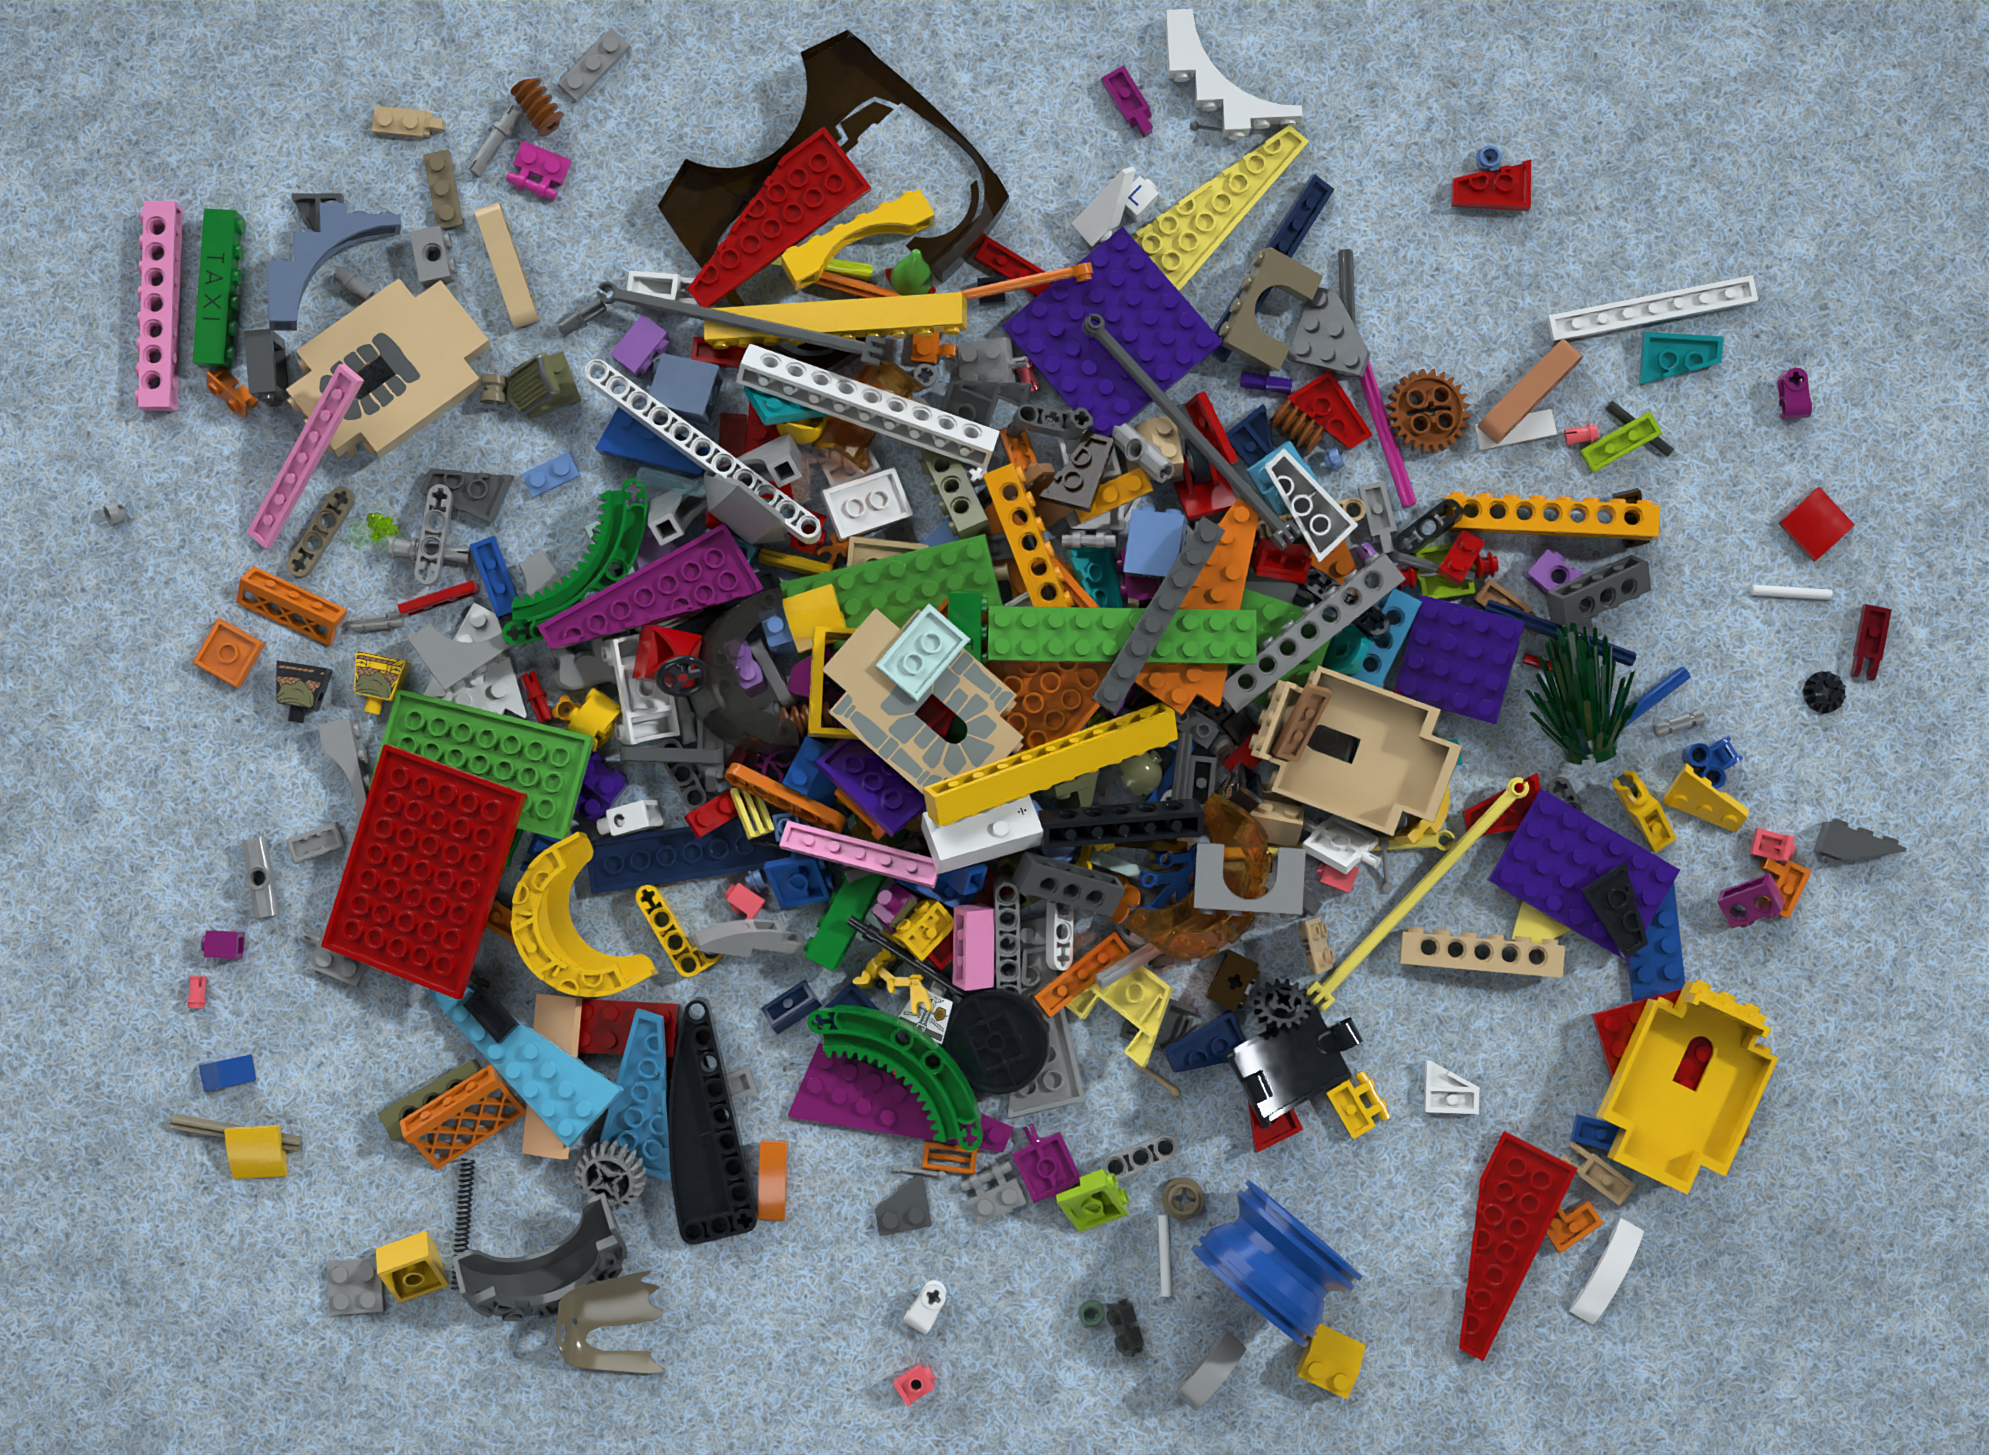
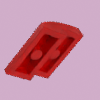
M1820 487L1814 489L1778 523L1813 562L1825 554L1855 525Z

